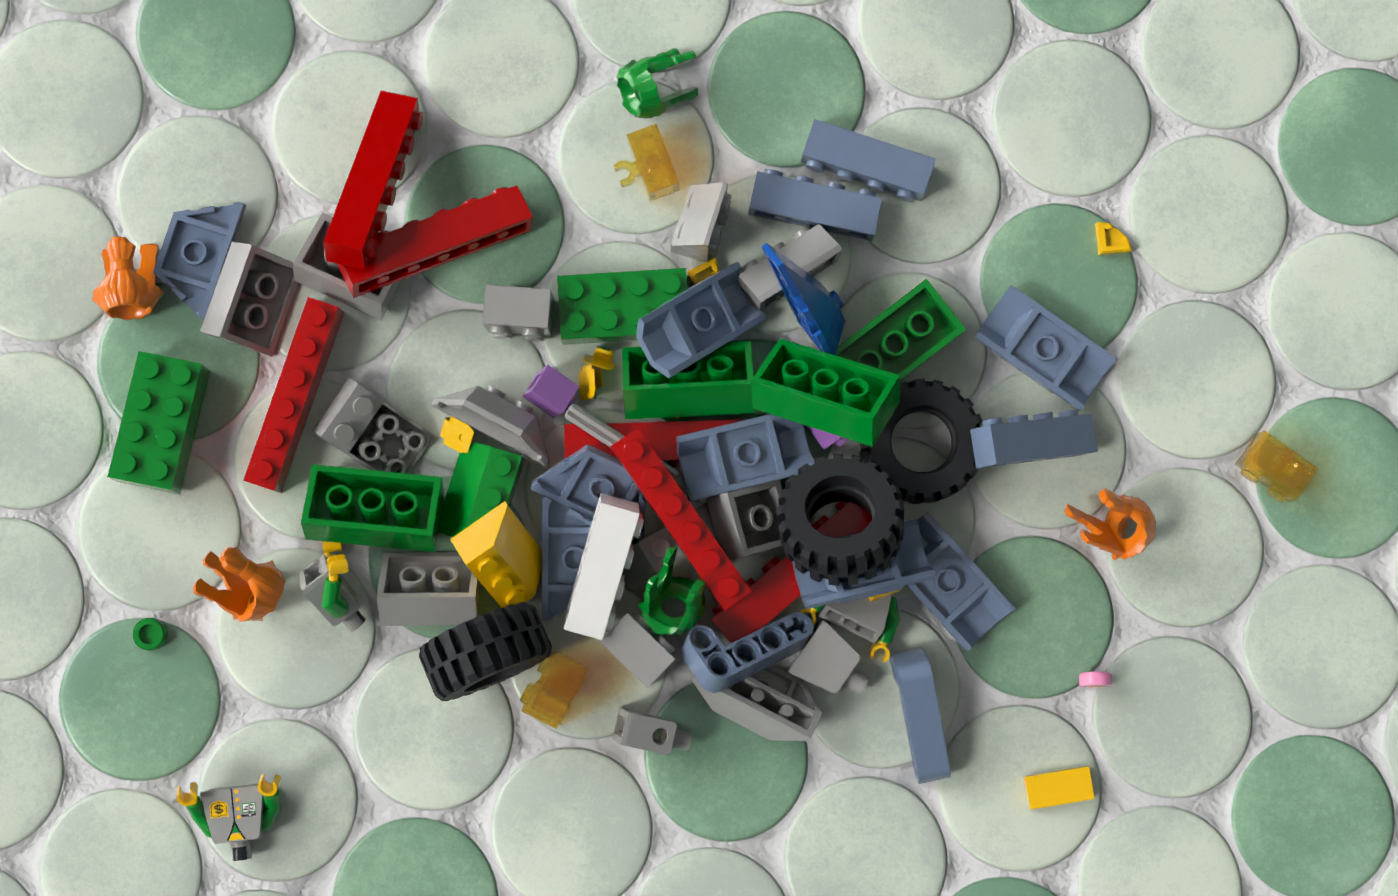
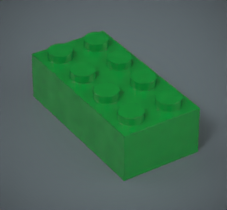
M686 268L557 276L562 344L637 340L638 319L687 290Z
M926 278L838 346L836 356L900 375L901 381L958 338L966 328Z
M781 338L751 380L753 409L871 447L874 446L900 403V375Z
M751 341L728 342L669 378L650 365L642 347H622L625 419L755 413L752 405L751 380L754 377Z
M138 351L108 478L120 483L181 494L210 374L209 369L200 363Z
M312 464L301 519L305 539L435 552L444 500L442 477Z

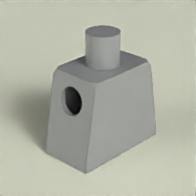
M823 620L820 621L803 649H801L787 670L790 674L835 695L842 685H845L859 695L869 681L868 677L855 669L861 656Z
M619 707L612 739L623 746L670 755L672 748L688 751L692 732L677 729V722L671 719ZM656 729H660V736L657 739H653V732Z

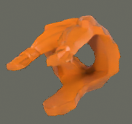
M112 237L111 241L107 243L106 249L102 250L101 256L104 261L106 277L93 291L92 301L110 318H120L123 320L143 319L147 314H151L163 296L164 292L155 285L156 278L153 273L156 265L158 245L144 244L140 246L139 251L142 258L140 268L136 272L133 269L132 261L136 246L126 237Z
M1107 488L1103 489L1098 494L1099 498L1110 509L1104 522L1069 504L1066 505L1064 510L1066 516L1085 525L1089 530H1081V539L1087 544L1099 547L1100 550L1112 553V559L1114 560L1118 558L1125 560L1128 557L1142 553L1155 539V516L1146 502L1138 497L1134 498L1125 494L1118 496ZM1132 518L1137 523V529L1133 536L1126 539L1127 520Z
M227 547L221 553L220 558L211 551L204 557L203 565L213 569L215 573L222 577L227 590H218L200 578L193 586V593L217 603L224 611L233 615V620L238 619L239 622L264 621L263 617L275 610L283 593L286 580L276 568L273 560L256 564L252 560L247 559L237 547Z

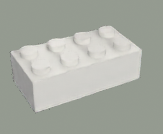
M600 493L565 613L564 630L603 640L605 631L610 632L612 630L616 613H614L616 607L613 606L614 600H621L625 586V576L622 575L623 568L630 569L634 556V545L631 544L633 537L639 538L644 519H642L643 514L639 512L638 503Z

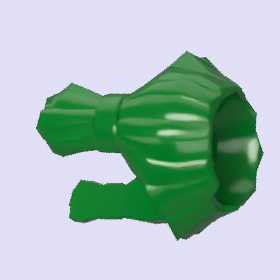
M672 48L667 52L645 57L639 61L633 59L620 68L617 73V87L620 89L623 99L622 106L633 116L647 119L660 116L668 108L676 106L678 103L694 99L699 95L697 87L682 89L671 95L659 98L652 74L695 58V52L688 51L680 54L678 49Z
M676 546L669 547L666 550L662 568L657 576L654 575L647 581L644 602H640L638 606L643 611L642 617L646 624L653 629L654 633L676 636L690 631L700 622L706 609L704 605L706 601L704 596L706 582L699 578L693 581L680 576L672 577L678 548ZM669 598L681 599L686 603L685 614L676 618L667 616L662 611V603Z

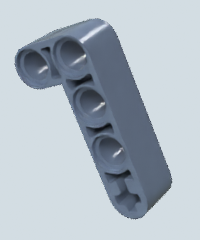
M794 612L727 646L723 645L710 627L697 625L690 630L681 648V655L699 684L706 691L717 693L799 652L812 634L813 622L806 614ZM694 643H698L704 648H699ZM765 643L772 645L774 648L768 647ZM739 656L746 658L748 661L741 660ZM712 669L719 671L722 675L714 673Z
M922 648L890 654L893 676L899 688L917 782L922 784L950 778V766L930 662Z

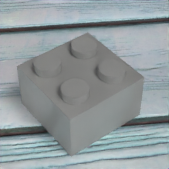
M485 285L482 324L488 333L493 334V338L512 339V334L525 336V340L542 342L544 337H552L555 303L551 289Z
M780 480L706 498L717 542L730 560L783 546L780 541L777 521L778 498L782 490Z
M627 613L600 642L648 688L675 660V657L671 654L675 648L663 636H660L658 639L653 637L648 632L651 627L646 624V621L639 613L634 617Z

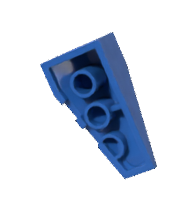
M768 243L761 246L798 324L820 351L836 355L845 324V319L840 310L844 304L834 290L828 292L821 282Z

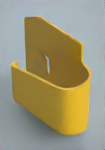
M597 345L593 356L586 354L582 359L585 363L606 370H613L616 366L615 363L611 362L613 350Z
M585 364L581 372H579V394L581 401L594 398L596 388L603 387L600 367Z
M453 416L445 417L440 436L444 438L443 444L459 453H468L474 431L468 424Z

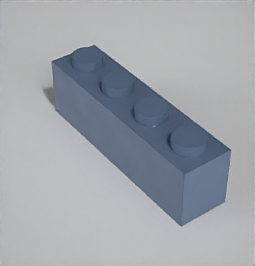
M816 119L813 121L801 158V162L806 163V168L812 171L823 173L824 170L836 173L838 179L850 183L858 180L867 183L866 187L870 190L881 193L888 190L897 193L896 197L906 202H915V199L922 200L936 160L935 158Z
M764 169V172L757 171L749 206V215L800 226L810 225L811 228L820 224L827 232L869 241L873 240L883 199L876 197L875 192L865 189H858L857 193L847 191L844 185L827 182L826 186L815 184L812 178L806 176H795V179L782 176V172L774 169Z
M1075 409L1058 412L1059 417L1055 418L1053 417V412L1033 415L1034 420H1028V415L1009 417V423H1003L1002 417L983 420L982 427L970 430L976 469L1076 457L1098 452L1092 414L1078 415V410Z

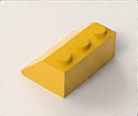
M505 501L450 539L466 566L501 608L511 604L515 605L519 602H526L535 595L542 574V549Z

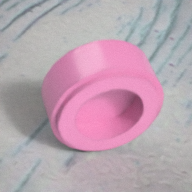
M1085 672L1079 675V687L1112 686V674L1110 672Z

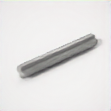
M572 404L565 413V418L608 447L624 437V435L576 404ZM661 460L676 481L679 472Z

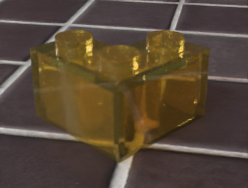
M555 650L550 657L540 663L537 669L538 672L542 673L540 679L535 684H528L520 698V702L524 703L521 711L557 729L561 726L590 668Z

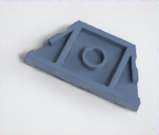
M235 202L233 203L234 205L209 206L196 211L184 210L173 212L153 273L202 320L205 319L231 242L235 241L246 209L244 203Z
M588 444L534 479L531 483V490L590 518L594 517L600 493L638 503L639 512L643 514L642 519H645V498L619 460ZM644 522L639 538H633L640 541L644 539Z
M542 496V621L550 620L552 616L567 610L593 518L546 496Z

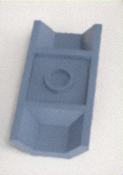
M735 262L713 276L704 279L638 319L636 338L650 365L667 378L674 376L766 319L763 312L749 304L738 282L741 270L739 262Z
M1012 285L996 304L974 337L1000 355V358L1079 411L1083 409L1088 397L1101 378L1117 360L1115 356Z
M772 414L676 437L677 457L685 488L692 501L787 478L791 475H798V468L808 463L809 466L815 464L809 452L803 424Z
M926 512L917 521L928 564L934 569L936 576L934 579L906 586L965 651L968 652L989 629L1011 613L1015 607L938 522Z
M917 519L904 522V537L900 541L901 548L896 557H891V564L885 570L876 569L877 576L870 580H866L865 576L858 578L859 584L848 585V581H839V586L829 585V580L822 578L821 582L810 579L809 571L805 574L795 568L794 561H792L795 578L805 607L810 609L834 602L843 604L901 590L905 585L934 579L936 575L934 569L928 564L921 542ZM851 534V535H847V536H843V537H839V538H847V537L854 536V535H856V534Z

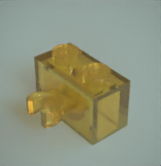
M657 123L627 134V143L634 162L630 163L623 160L614 164L615 172L626 169L630 173L627 178L620 180L621 187L630 186L640 176L649 201L679 191V180Z
M1266 431L1256 433L1235 463L1237 467L1242 469L1240 474L1253 483L1260 482L1268 488L1267 494L1279 502L1296 500L1318 470L1317 467Z

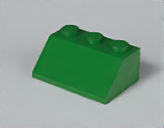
M471 442L468 453H459L442 506L438 533L454 537L504 501L510 507L525 458L495 447Z

